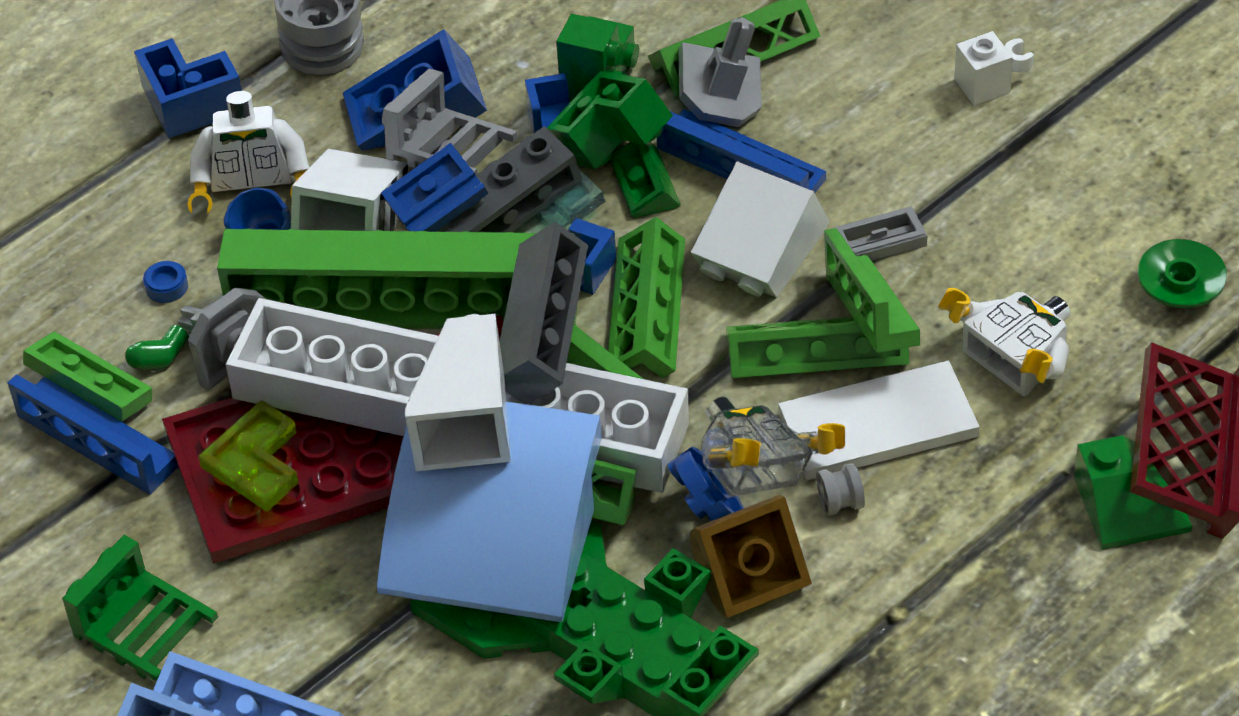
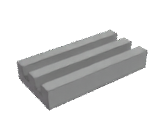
M912 206L834 227L838 229L856 256L868 255L871 261L927 246L928 236Z

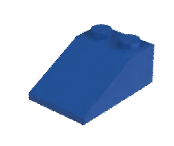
M445 29L343 92L357 146L362 151L385 146V129L382 124L383 109L429 68L444 74L446 109L474 118L487 111L470 57Z

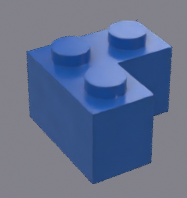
M173 38L134 51L142 88L168 139L212 124L214 113L228 110L227 96L233 92L242 91L239 75L226 51L187 64Z

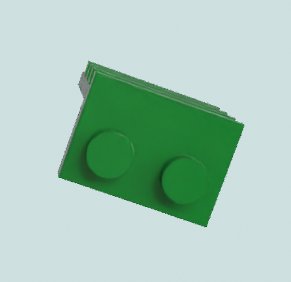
M125 534L112 547L105 549L95 565L81 579L75 580L62 597L75 638L80 641L83 638L93 643L95 650L100 653L108 652L115 657L118 664L122 666L128 664L136 669L138 676L143 679L149 677L156 682L162 671L157 668L158 664L201 618L212 624L218 618L215 610L146 571L139 543ZM159 593L165 596L120 644L114 642ZM180 605L186 608L141 658L135 655Z

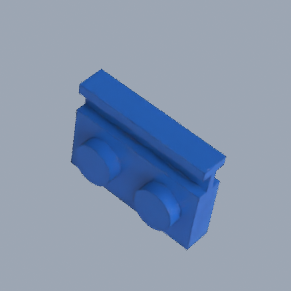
M452 143L446 145L381 192L384 200L408 231L427 232L438 231L489 194L484 184L480 182Z

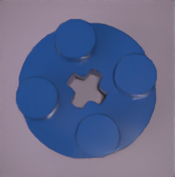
M690 447L668 463V468L675 479L689 490L690 493L685 496V501L698 518L702 519L708 515L711 522L744 509L732 486L726 481H720L712 472L717 467L713 466L712 461L699 449Z

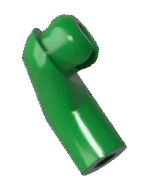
M171 325L161 340L139 341L134 345H130L125 352L126 362L132 368H166L172 363L187 342L189 334L181 326Z

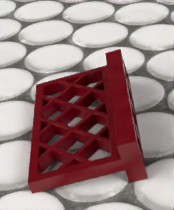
M1151 342L1145 349L1130 492L1206 521V533L1224 539L1239 523V368L1232 374ZM1158 362L1170 366L1178 378L1168 382L1157 367ZM1201 378L1218 385L1217 395L1209 398L1197 380ZM1185 386L1197 404L1187 408L1174 389ZM1162 395L1175 413L1164 417L1154 403V398ZM1203 411L1214 425V431L1206 434L1193 415ZM1181 421L1194 439L1183 443L1171 424ZM1159 431L1171 447V450L1161 453L1151 440L1150 434ZM1199 446L1211 461V466L1204 470L1190 452V450ZM1178 457L1190 473V476L1180 480L1167 461ZM1155 467L1168 486L1163 488L1146 481L1147 469ZM1197 483L1208 498L1207 504L1195 500L1186 487Z

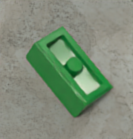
M629 142L613 153L610 162L630 213L634 218L671 210L681 205L661 154L652 142H648L646 145Z

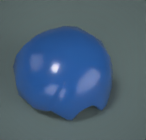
M255 187L241 192L229 203L224 216V226L226 229L288 230L291 229V214L286 204L276 192L270 189Z

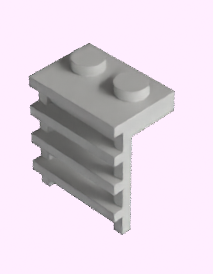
M430 68L383 109L382 124L385 129L386 159L394 161L400 156L406 158L408 166L416 168L420 163L434 155L431 153L460 126H463V128L439 150L452 143L460 154L481 132L485 133L462 155V158L476 176L477 169L474 167L496 148L503 139L511 142L517 139V131L446 109L444 74Z

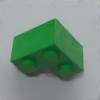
M571 13L556 40L559 74L564 73L566 75L569 102L600 71L626 75L629 68L635 67L639 57V45L635 44L634 26L596 17H585Z
M600 71L553 120L547 129L574 154L578 166L597 169L611 159L614 149L623 140L644 145L655 140L662 133L663 126L671 119L673 114L645 78Z

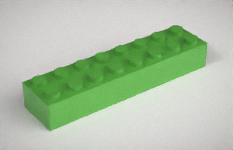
M224 229L217 271L223 296L234 288L254 290L267 300L404 329H442L447 319L464 317L471 314H495L496 316L501 314L504 320L519 244L536 233ZM576 309V314H575V319H574V324H575V325H576L577 309Z

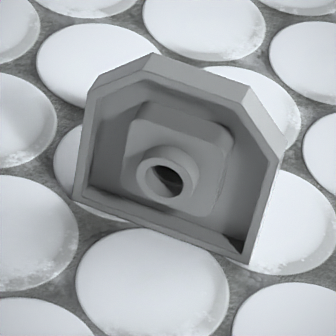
M738 17L731 21L722 48H710L682 42L678 49L679 99L699 120L740 127L756 116L762 108L760 57L746 55L755 25L746 18Z
M234 288L204 309L185 306L180 310L182 317L178 320V323L182 328L192 331L188 338V343L199 384L207 391L228 377L226 362L258 298L264 299L257 291Z

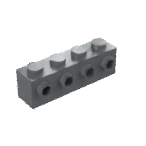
M545 126L533 135L524 138L519 145L498 160L491 162L482 172L477 174V178L484 184L489 194L436 232H513L583 181L574 154Z
M553 222L519 244L500 337L505 392L526 405L543 395L550 394L556 387L563 384L588 244L557 222Z

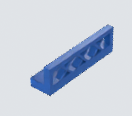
M685 109L679 115L671 112L673 116L663 126L662 133L657 137L658 149L725 179H728L736 162H740L814 191V193L826 181L825 170L720 124L699 120L692 112Z
M16 374L7 382L19 418L149 495L178 468L175 455L171 450L51 380L43 377L34 385Z

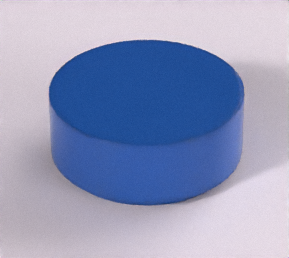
M174 261L157 262L151 265L143 276L146 294L150 299L159 303L176 301L188 289L186 271L182 265Z

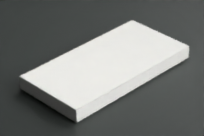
M949 360L778 403L779 416L785 430L791 436L789 440L818 436V426L822 424L837 423L845 426V447L843 449H834L833 452L827 455L819 454L818 449H803V452H801L802 450H799V452L794 450L806 481L815 479L817 471L827 469L833 473L841 471L844 465L854 463L858 468L979 437L980 426Z

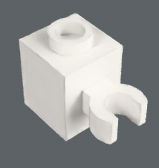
M991 31L956 44L954 80L974 106L1010 93L1012 71L1026 72L1033 67L1034 54L1032 52L1020 55L1023 53L1024 42L1021 38L1010 40L1004 46L995 33Z

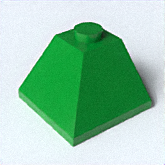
M1123 435L1077 445L1074 480L1101 549L1104 550L1191 532L1192 525L1187 514L1130 492L1135 441ZM1155 467L1147 469L1146 481L1163 488L1168 486Z

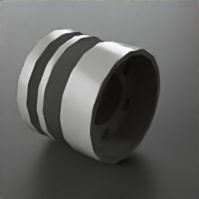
M274 0L281 54L291 67L306 74H332L351 66L361 55L364 36L362 32L360 0Z

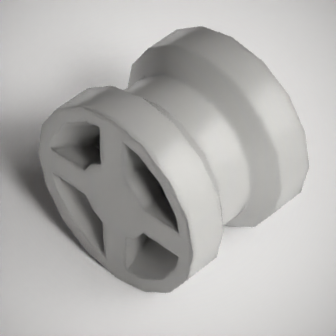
M854 463L846 464L842 467L841 471L833 473L827 469L817 471L818 494L827 516L836 515L841 508L851 507L854 510L864 508L865 496L863 485Z

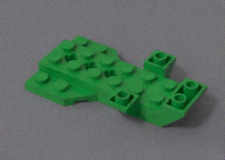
M591 520L562 622L417 599L410 601L413 614L483 659L503 657L502 651L531 648V653L551 651L565 660V663L554 673V679L592 704L625 698L652 716H704L759 655L758 648L724 627L719 626L712 632L691 619L711 577V570L672 548L644 578V590L607 567L601 525Z

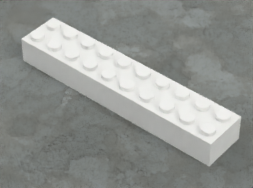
M258 298L226 362L232 397L241 401L404 436L407 426L405 407L439 336ZM566 363L563 384L556 387L550 394L543 395L528 404L600 415L602 440L596 460L636 469L634 487L660 493L664 492L671 473L668 463L677 457L689 425L687 388ZM506 393V402L523 404ZM608 476L600 478L601 480L623 484L624 481Z

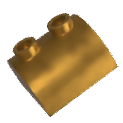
M782 495L774 496L693 528L690 532V544L694 561L711 570V577L705 590L714 606L726 618L812 584L786 498Z

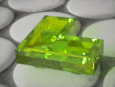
M261 400L198 456L201 468L268 512L299 483L297 472L272 456L273 453L297 433L295 421Z

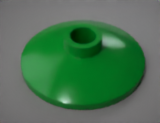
M1171 239L1157 243L1142 255L1138 264V280L1143 290L1157 302L1170 307L1195 308L1208 304L1221 294L1226 284L1227 270L1222 258L1210 247L1193 240Z

